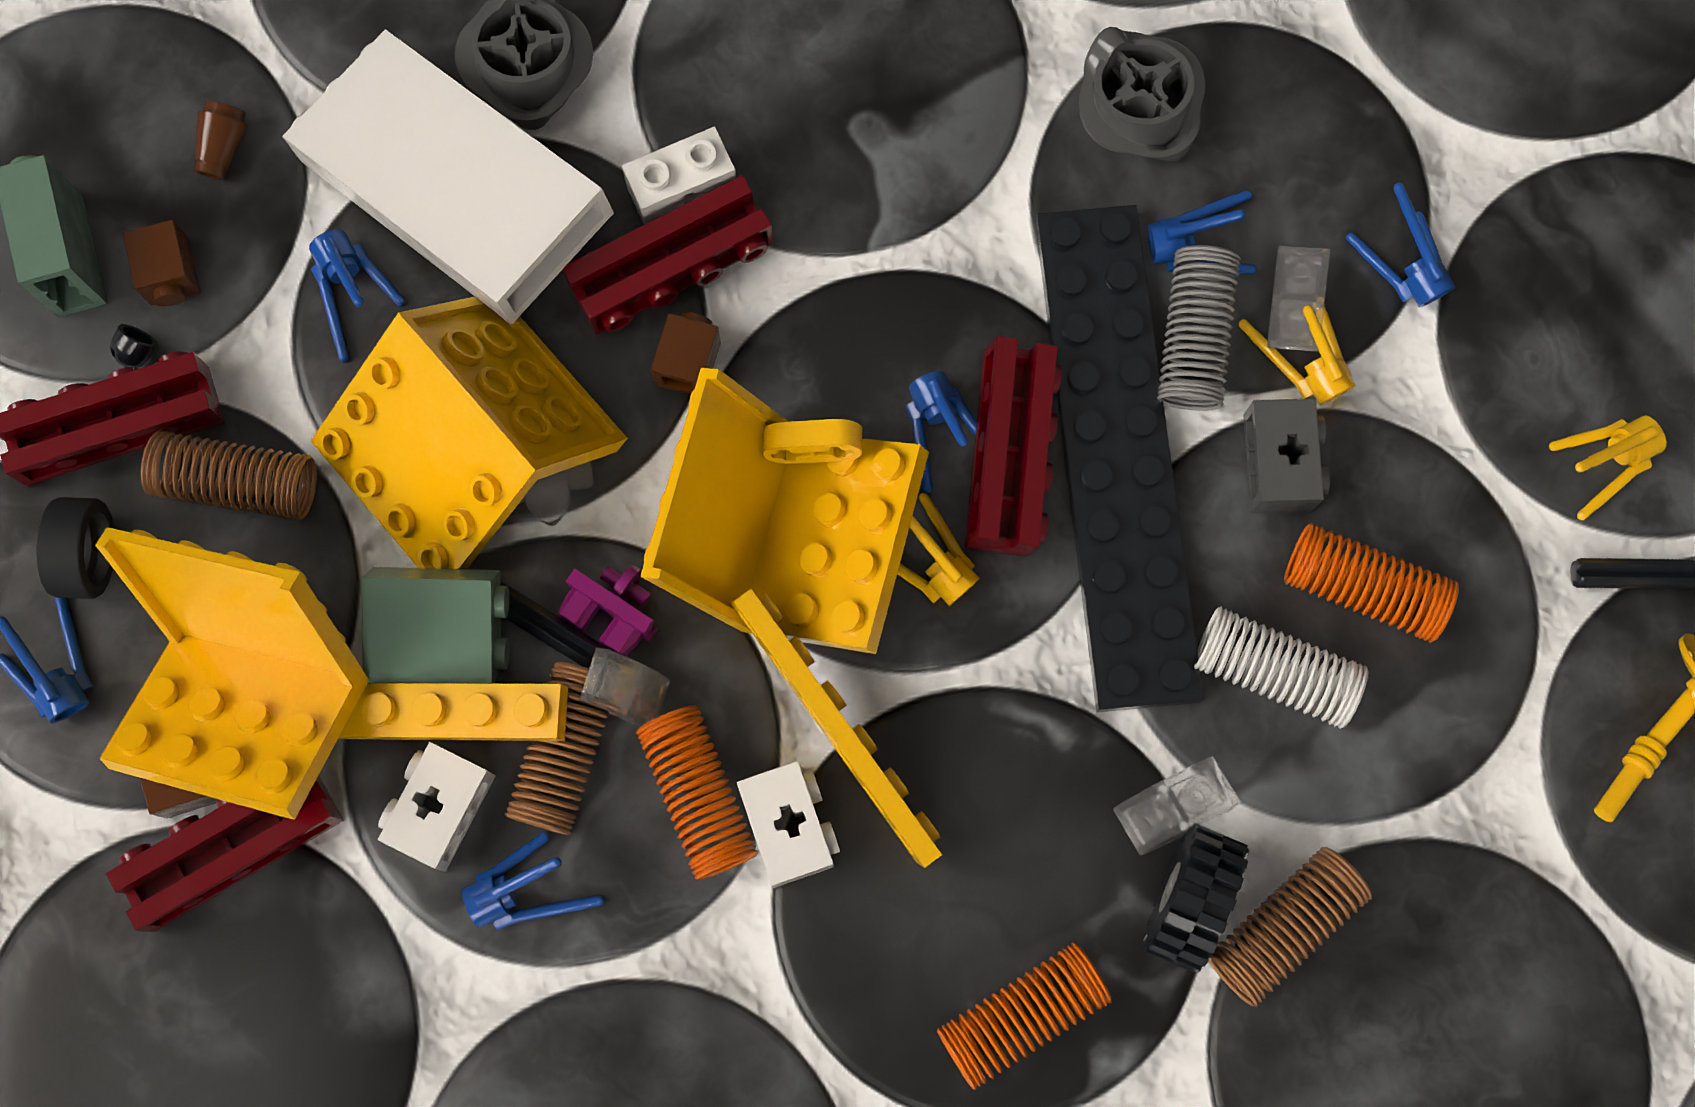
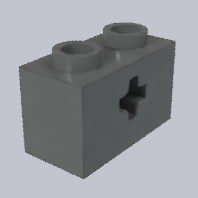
M1316 399L1253 400L1243 414L1250 513L1312 512L1324 500L1323 496L1328 495L1330 487L1329 469L1327 465H1321L1320 446L1324 445L1326 438V424L1324 416L1317 415ZM1282 448H1286L1288 456L1279 455ZM1288 457L1296 458L1297 460L1293 465H1290Z

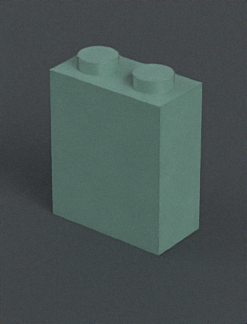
M45 155L20 156L13 159L10 164L0 166V205L18 283L57 317L108 304L82 194Z
M373 567L361 577L363 671L369 679L368 683L493 684L501 674V670H507L510 645L508 638H501V618H507L509 588L508 586H501L500 570Z

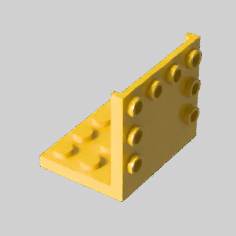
M470 297L398 312L311 439V442L418 568L468 569L538 479L615 453L628 438L520 316L511 325L478 298Z
M701 368L695 389L690 396L689 410L682 435L675 447L673 466L666 490L660 499L659 514L650 544L647 546L644 554V565L640 577L745 633H751V631L733 608L731 602L749 589H752L757 597L765 592L783 616V619L776 624L788 640L797 636L801 642L876 654L929 451L920 444L862 438V455L853 460L782 464L769 461L763 456L764 428L773 423L789 421L721 370Z
M106 527L95 546L170 642L99 759L110 770L295 820L369 682L365 672L345 643V637L336 629L327 615L326 607L318 601L308 585L304 573L289 564L277 563L275 566L255 562L238 552L231 551L225 555L205 550L190 541L182 540L179 543H173L157 539L152 534L136 529L130 533Z

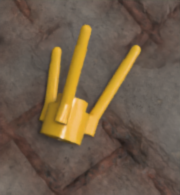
M1314 296L1312 299L1315 312L1310 305L1303 307L1304 316L1321 354L1320 358L1304 367L1309 375L1306 378L1246 319H1241L1238 324L1239 327L1296 386L1302 399H1307L1314 395L1318 404L1323 405L1356 387L1351 377L1352 374L1343 359L1330 318L1320 296Z
M1646 415L1630 423L1620 419L1603 428L1550 442L1549 449L1551 451H1558L1611 437L1608 441V448L1578 462L1575 465L1576 471L1584 472L1612 458L1620 465H1629L1625 471L1577 513L1579 520L1587 519L1636 475L1652 467L1650 458L1662 453L1666 449L1667 443L1665 434L1657 421Z
M921 493L919 500L949 551L944 553L925 528L912 516L909 528L936 560L925 571L932 580L928 582L901 563L897 575L921 590L933 604L941 597L948 606H951L980 578L972 570L975 565L962 551L929 495Z

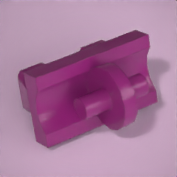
M632 564L623 574L610 566L603 570L600 579L613 587L611 592L575 568L567 578L566 583L571 590L564 599L558 612L559 615L583 632L598 610L612 617V622L599 641L621 657L625 658L642 638L650 642L658 630L653 625V619L626 602L630 598L644 607L652 595L638 585L641 580L642 569Z

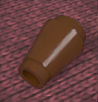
M205 101L203 111L197 112L196 163L194 172L209 178L224 180L226 171L229 169L248 128L243 123L246 114L243 110L221 102Z

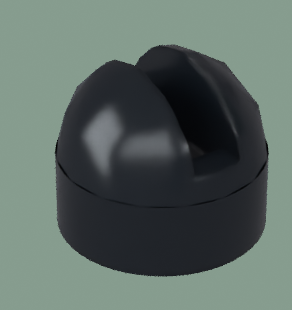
M120 324L112 338L110 350L112 356L120 365L125 368H138L143 366L152 357L158 343L147 332L131 325Z

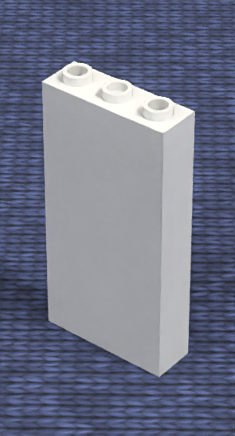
M386 29L362 50L360 56L339 78H336L328 85L326 91L304 114L298 116L291 128L282 136L302 163L511 325L614 214L600 186Z

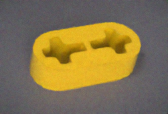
M845 419L773 423L764 428L763 456L769 461L782 464L853 460L862 455L863 428L859 423Z

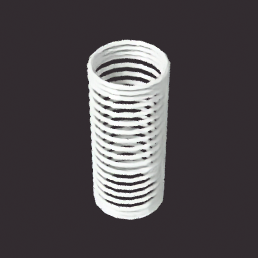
M1222 606L1215 610L1206 627L1197 650L1198 662L1194 664L1195 669L1199 668L1200 671L1204 670L1205 673L1209 674L1220 655L1214 672L1215 678L1219 677L1225 668L1223 674L1225 682L1230 679L1234 671L1232 677L1233 685L1237 684L1242 677L1241 687L1243 689L1248 686L1251 680V692H1254L1259 686L1258 693L1262 696L1268 689L1267 697L1269 700L1276 695V701L1280 703L1285 698L1286 707L1294 702L1295 711L1303 706L1304 715L1311 711L1313 718L1320 714L1322 722L1328 720L1329 725L1333 724L1334 727L1338 726L1339 729L1345 727L1356 712L1369 674L1366 665L1362 666L1361 663L1357 664L1353 660L1347 662L1345 657L1338 659L1336 653L1329 655L1327 649L1320 651L1318 645L1311 648L1309 642L1302 644L1300 638L1293 640L1291 634L1285 637L1282 631L1276 633L1273 627L1267 630L1265 624L1258 626L1256 620L1249 623L1247 616L1240 619L1238 613L1233 614L1232 610L1228 611L1227 608L1223 609ZM1235 620V622H1234V627H1233V631H1232V633L1230 634V636H1229V638H1228V640H1227V642H1226V644H1225V641H1226V638H1227V636H1228V633H1229L1231 624H1232L1233 621ZM1244 623L1242 634L1232 651L1237 633ZM1253 627L1251 637L1242 652L1246 636ZM1262 630L1260 640L1252 653L1256 637ZM1270 635V641L1261 656L1265 640ZM1279 638L1278 647L1276 648L1275 652L1271 657L1274 644ZM1288 641V648L1281 658L1283 647ZM1297 645V651L1289 664L1292 650ZM1306 648V655L1299 665L1301 654ZM1315 652V658L1309 666L1311 655ZM1324 655V661L1318 669L1319 661ZM1333 659V665L1327 673L1329 662ZM1342 662V668L1337 674L1338 666Z

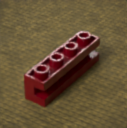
M741 175L568 263L562 270L568 286L595 335L605 330L607 332H615L630 324L634 318L633 316L649 307H652V309L665 307L678 297V292L694 284H697V286L707 285L718 279L723 274V269L739 261L742 263L752 262L764 255L768 250V246L773 244L772 225L763 209H757L753 202L752 190L744 176Z
M997 336L984 350L964 547L1024 557L1037 549L1040 543L1044 542L1048 531V514L1042 511L1044 493L1049 491L1053 478V465L1047 462L1048 446L1055 438L1058 425L1057 414L1052 413L1053 394L1055 395L1058 392L1061 384L1062 366L1056 364L1058 346L1037 343L1031 350L1017 348L1018 339Z
M178 351L163 355L159 358L158 363L140 369L127 367L115 370L108 375V379L89 385L85 383L67 385L58 391V395L39 401L26 399L10 404L7 407V411L0 413V439L6 442L8 452L2 453L0 456L5 474L21 484L29 486L144 449L151 436L160 430L173 432L176 435L182 433L185 436L225 423L210 368L194 352Z
M318 775L295 820L218 799L216 801L218 807L216 810L202 818H199L198 815H193L175 823L167 830L170 836L152 847L150 843L141 844L119 857L121 865L105 874L115 893L126 895L132 908L125 912L134 930L143 932L157 931L343 822L344 820L321 777Z

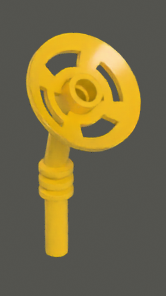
M1687 633L1679 639L1682 658L1692 676L1686 682L1687 689L1646 736H1639L1635 740V745L1630 747L1629 754L1623 757V769L1594 808L1595 814L1604 821L1613 822L1643 778L1649 779L1652 777L1654 770L1659 767L1661 761L1667 755L1666 746L1695 714V635Z

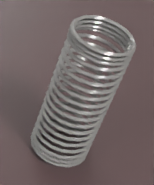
M1209 245L1185 246L1178 249L1174 254L1175 262L1173 266L1175 269L1172 272L1174 278L1171 281L1173 287L1170 290L1172 296L1169 298L1171 304L1168 307L1170 311L1167 316L1169 322L1166 325L1168 331L1165 333L1167 340L1164 342L1166 349L1162 352L1165 357L1161 361L1164 366L1160 370L1163 375L1159 379L1162 384L1158 387L1159 396L1157 399L1160 402L1163 401V404L1179 409L1197 411L1216 410L1224 405L1223 396L1225 395V388L1222 385L1227 381L1223 376L1228 373L1224 367L1229 364L1225 358L1230 355L1226 349L1231 346L1228 342L1232 337L1229 331L1233 328L1230 322L1234 319L1231 313L1235 311L1232 307L1236 302L1233 296L1237 293L1234 287L1238 284L1235 278L1239 275L1238 271L1241 265L1239 262L1241 258L1237 253L1222 247ZM1192 260L1215 261V262H1220V264H1219V263H1203V262H1196V261H1192ZM1192 277V278L1200 279V280H1199V281H1189V280H1185V279H1183V278ZM1215 281H1231V282H1233V283H1232V284H1225V283H1220V282H1215ZM1192 286L1201 289L1189 290L1183 287ZM1215 290H1230L1232 292L1224 293ZM1184 295H1192V296L1202 297V298H1192V299H1188V298H1185V297H1182V296H1184ZM1223 298H1226V299H1229V300H1231V301L1223 302V301L1214 300V299H1223ZM1182 304H1191V305H1197V306H1202V307H1214V308H1216V307H1225V308H1228V309H1230V310L1223 311V310H1218V309H1213V308H1202V307H1189V308H1188V307L1182 306ZM1181 313H1192L1204 316H1224L1229 319L1222 320L1212 317L1185 316ZM1180 322H1192L1206 325H1224L1227 328L1221 329L1211 326L1185 325L1181 324ZM1188 330L1198 333L1223 334L1225 335V337H1215L1199 334H1185L1178 331ZM1188 339L1199 342H1219L1224 345L1213 346L1208 344L1184 343L1178 340ZM1188 348L1200 351H1218L1223 354L1212 355L1207 353L1184 352L1177 349ZM1188 357L1201 360H1217L1222 363L1211 364L1206 362L1184 361L1177 358ZM1167 360H1170V361H1172V362H1174V363L1168 364V363H1167ZM1177 367L1215 369L1221 372L1210 373L1204 371L1183 370ZM1176 376L1214 378L1220 381L1208 382L1202 380H1189ZM1165 378H1168V379H1170V380H1172V381H1167V382H1166L1164 379H1165Z

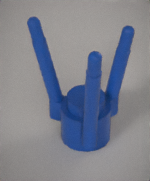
M1396 183L1393 187L1422 256L1421 259L1404 269L1408 278L1403 281L1355 233H1348L1346 240L1395 288L1403 303L1414 298L1418 307L1421 308L1451 292L1456 286L1442 263L1424 214L1421 211L1415 212L1404 185Z
M1246 190L1176 217L1161 219L1157 223L1148 224V242L1154 264L1166 262L1168 273L1173 272L1175 269L1173 266L1175 252L1182 247L1195 245L1194 233L1242 220L1246 213L1243 210H1236L1208 218L1205 217L1250 200L1252 192ZM1192 260V261H1196V262L1219 263V264H1220V262H1215V261ZM1240 263L1238 273L1254 274L1257 271V267L1254 264Z
M334 229L314 238L309 245V251L316 262L311 271L319 284L334 345L336 346L339 360L344 363L349 360V355L330 280L333 283H342L354 305L361 307L364 304V299L353 279L359 272L358 265H360L398 306H404L406 300L368 258L361 244L352 245L345 231Z
M935 371L928 373L910 384L908 390L913 402L906 405L905 409L912 422L915 444H920L928 450L923 419L926 418L931 425L946 421L957 443L960 446L967 445L968 439L955 415L956 413H958L975 437L977 420L965 405L958 388L951 386L945 372ZM929 455L922 477V487L926 493H930L933 490Z
M56 597L54 598L58 609L57 612L73 674H67L64 668H57L44 673L5 617L0 616V630L34 679V683L5 654H0V666L34 703L41 717H47L49 723L66 720L86 708L89 700L85 692L94 688L85 672L66 598Z
M542 832L493 868L476 875V882L461 890L466 910L477 928L493 922L498 931L518 922L601 906L605 899L601 895L521 910H510V908L518 905L514 890L546 875V873L560 867L562 864L559 857H554L511 879L503 875L548 842L550 836L547 832Z

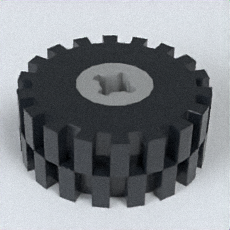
M1194 823L1187 830L1185 838H1182L1178 851L1170 862V868L1163 878L1162 887L1153 904L1154 909L1149 916L1147 923L1149 927L1145 932L1143 940L1145 941L1143 944L1144 952L1194 973H1199L1202 966H1206L1210 953H1214L1218 945V939L1226 929L1227 919L1230 912H1233L1237 901L1235 900L1237 892L1242 887L1244 880L1242 875L1247 869L1249 848H1247V844L1197 823Z

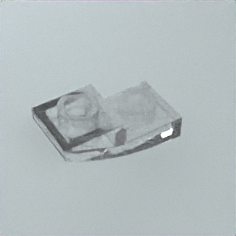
M1279 246L1267 348L1319 352L1304 316L1303 307L1306 305L1312 306L1322 326L1330 249Z
M596 648L580 700L609 711L608 714L642 726L648 721L659 717L670 680L657 671L609 649Z
M1211 756L1143 790L1117 805L1113 810L1138 853L1142 856L1181 838L1194 823L1200 825L1232 810L1241 801L1217 762Z

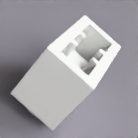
M715 126L621 165L627 190L643 225L736 178L735 168Z
M429 742L424 752L418 750L410 760L404 774V778L408 780V783L399 800L393 798L384 809L378 823V827L383 829L378 841L434 869L446 872L496 776ZM427 796L430 798L437 797V800L444 804L439 814L429 812L426 807L422 806Z
M796 761L736 782L772 888L834 867L831 855L840 852L830 821L820 824L813 804L823 800L812 770L802 773L799 762ZM788 809L792 810L795 817L804 816L806 819L805 822L799 825L800 835L793 838L789 837L786 830L777 831L775 825L783 821L781 812Z

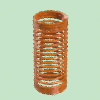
M1312 522L1301 533L1284 576L1286 585L1290 584L1291 587L1295 586L1296 589L1300 588L1303 591L1309 584V594H1313L1317 589V596L1321 598L1326 592L1327 602L1334 598L1335 604L1338 605L1343 601L1345 609L1349 608L1352 604L1353 612L1361 608L1362 616L1369 613L1371 620L1378 616L1380 623L1387 620L1389 627L1396 623L1398 630L1405 627L1404 629L1407 634L1413 631L1415 637L1423 638L1424 641L1428 640L1429 643L1437 640L1442 634L1453 613L1459 593V584L1456 580L1453 581L1446 576L1441 578L1438 573L1432 575L1429 569L1423 571L1420 565L1414 568L1411 562L1405 564L1402 558L1396 560L1394 555L1388 557L1384 551L1379 553L1376 548L1370 550L1367 544L1361 547L1359 541L1352 543L1349 537L1343 540L1341 534L1334 536L1332 530L1326 532L1323 526L1318 527L1317 524L1313 525ZM1329 537V543L1321 555L1324 542ZM1338 540V546L1331 556L1333 545ZM1347 543V549L1340 559L1342 548ZM1355 546H1356V552H1355L1354 556L1352 557L1351 561L1349 562L1350 556H1351V551H1352V550L1355 548ZM1365 550V556L1358 565L1360 555ZM1374 553V559L1367 568L1369 558ZM1383 557V562L1377 570L1378 561ZM1392 560V566L1386 573L1387 564ZM1399 564H1401V569L1395 576L1396 568ZM1410 567V572L1404 579L1405 571ZM1418 571L1419 576L1413 582L1414 574ZM1427 574L1428 579L1422 585L1423 578ZM1436 578V583L1432 587V581ZM1384 587H1385V590H1384V592H1383V595H1382V597H1381V600H1380V602H1379V604H1378L1379 598H1380V596H1381V594H1382V591H1383V589H1384ZM1394 588H1395V591H1394V593H1393L1392 599H1391V601H1390V603H1389V605H1388V607H1387V609H1386V606H1387V604H1388V601H1389V599H1390V597H1391V594H1392V592H1393V590H1394ZM1404 589H1405V592H1404V595H1403L1402 600H1401V602H1400V605H1399V607H1398V609H1397V611H1396V613H1395V615H1394V612H1395V609H1396L1397 604H1398V602H1399V599H1400V597H1401V595H1402V593H1403V591H1404ZM1413 592H1414V595H1413L1412 601H1411V603H1410V606H1409V608H1408V610H1407V612H1406V614H1405V616H1404V618H1403L1405 609H1406V607H1407V605H1408V602H1409V600H1410V598H1411V596H1412V594H1413ZM1424 594L1423 599H1422V602H1421L1420 607H1419V609H1418V612H1417V614H1416V616H1415L1413 622L1411 623L1412 618H1413V615H1414V612H1415V610H1416V608H1417V605H1418V603H1419V601H1420L1422 595Z
M693 705L668 712L648 721L637 729L636 735L641 740L642 750L647 752L645 758L652 760L649 763V767L655 769L652 775L658 778L656 785L662 787L659 793L666 796L663 802L670 804L667 812L674 813L670 820L677 822L674 829L681 831L677 838L685 840L682 842L681 847L688 849L685 856L692 858L688 865L693 870L694 879L702 880L756 857L758 851L755 850L756 846L753 845V840L740 842L750 837L751 833L749 832L734 836L713 847L696 851L711 842L745 829L747 827L745 823L730 827L707 839L691 843L705 834L742 820L744 816L742 814L734 815L703 830L687 834L699 826L737 812L740 808L738 805L725 808L697 822L683 825L696 817L711 813L735 802L736 797L730 796L691 814L680 816L690 809L708 804L730 794L733 790L732 788H723L688 805L674 808L684 801L717 790L729 782V779L726 778L714 781L722 777L726 771L720 769L711 772L720 767L722 762L718 760L710 762L717 758L718 753H707L715 745L713 743L704 744L710 740L711 735H701L708 727L705 725L698 726L703 722L704 718L701 716L700 708ZM668 747H672V748H670V749H668V750L662 752L661 754L652 755L653 753H655V752L658 751V750H662V749H665V748H668ZM677 755L664 763L655 764L661 759ZM683 763L667 772L659 773L666 767ZM691 770L673 780L662 782L670 776ZM694 779L676 789L667 790L675 784ZM702 786L682 797L671 799L672 797L681 792H685L696 787Z
M1072 942L1071 946L1067 945L1066 949L1062 948V951L1057 952V958L1050 956L1049 964L1042 961L1041 969L1033 967V975L1030 972H1025V980L1017 977V986L1009 982L1008 990L1000 988V996L992 993V1001L984 998V1007L976 1003V1013L972 1009H967V1017L959 1014V1023L951 1019L946 1025H942V1028L937 1029L939 1037L971 1089L976 1090L977 1086L981 1087L982 1083L986 1084V1078L967 1045L989 1078L994 1079V1074L971 1033L997 1072L1002 1074V1068L979 1027L998 1053L1007 1068L1011 1067L1009 1060L1002 1051L986 1020L994 1029L1014 1062L1019 1063L1017 1054L1004 1035L994 1014L1012 1038L1021 1055L1027 1057L1028 1053L1013 1031L1001 1007L1012 1020L1032 1052L1036 1051V1047L1020 1024L1009 1001L1024 1020L1038 1045L1044 1047V1041L1026 1015L1017 995L1030 1011L1048 1041H1052L1053 1037L1031 1004L1024 988L1037 1004L1055 1035L1060 1036L1061 1032L1040 1000L1033 984L1043 995L1062 1028L1067 1031L1069 1030L1065 1018L1047 993L1040 977L1052 991L1071 1024L1077 1026V1020L1073 1012L1054 986L1048 971L1058 982L1078 1017L1085 1020L1086 1016L1082 1008L1062 980L1055 964L1065 975L1072 990L1088 1014L1093 1015L1094 1013L1090 1002L1097 1009H1102L1103 1006H1107V1003L1112 1002L1111 994L1102 977L1077 943ZM1064 960H1065V962H1066V964H1067L1069 970L1071 971L1072 975L1069 973V971H1068V969H1067V967H1066V965H1065V963H1064Z

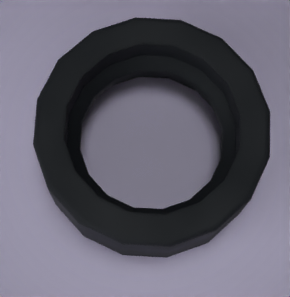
M58 497L51 500L44 510L38 527L36 556L40 582L47 594L56 598L95 599L103 594L109 584L113 568L95 544L106 527L114 529V524L106 503L100 499Z

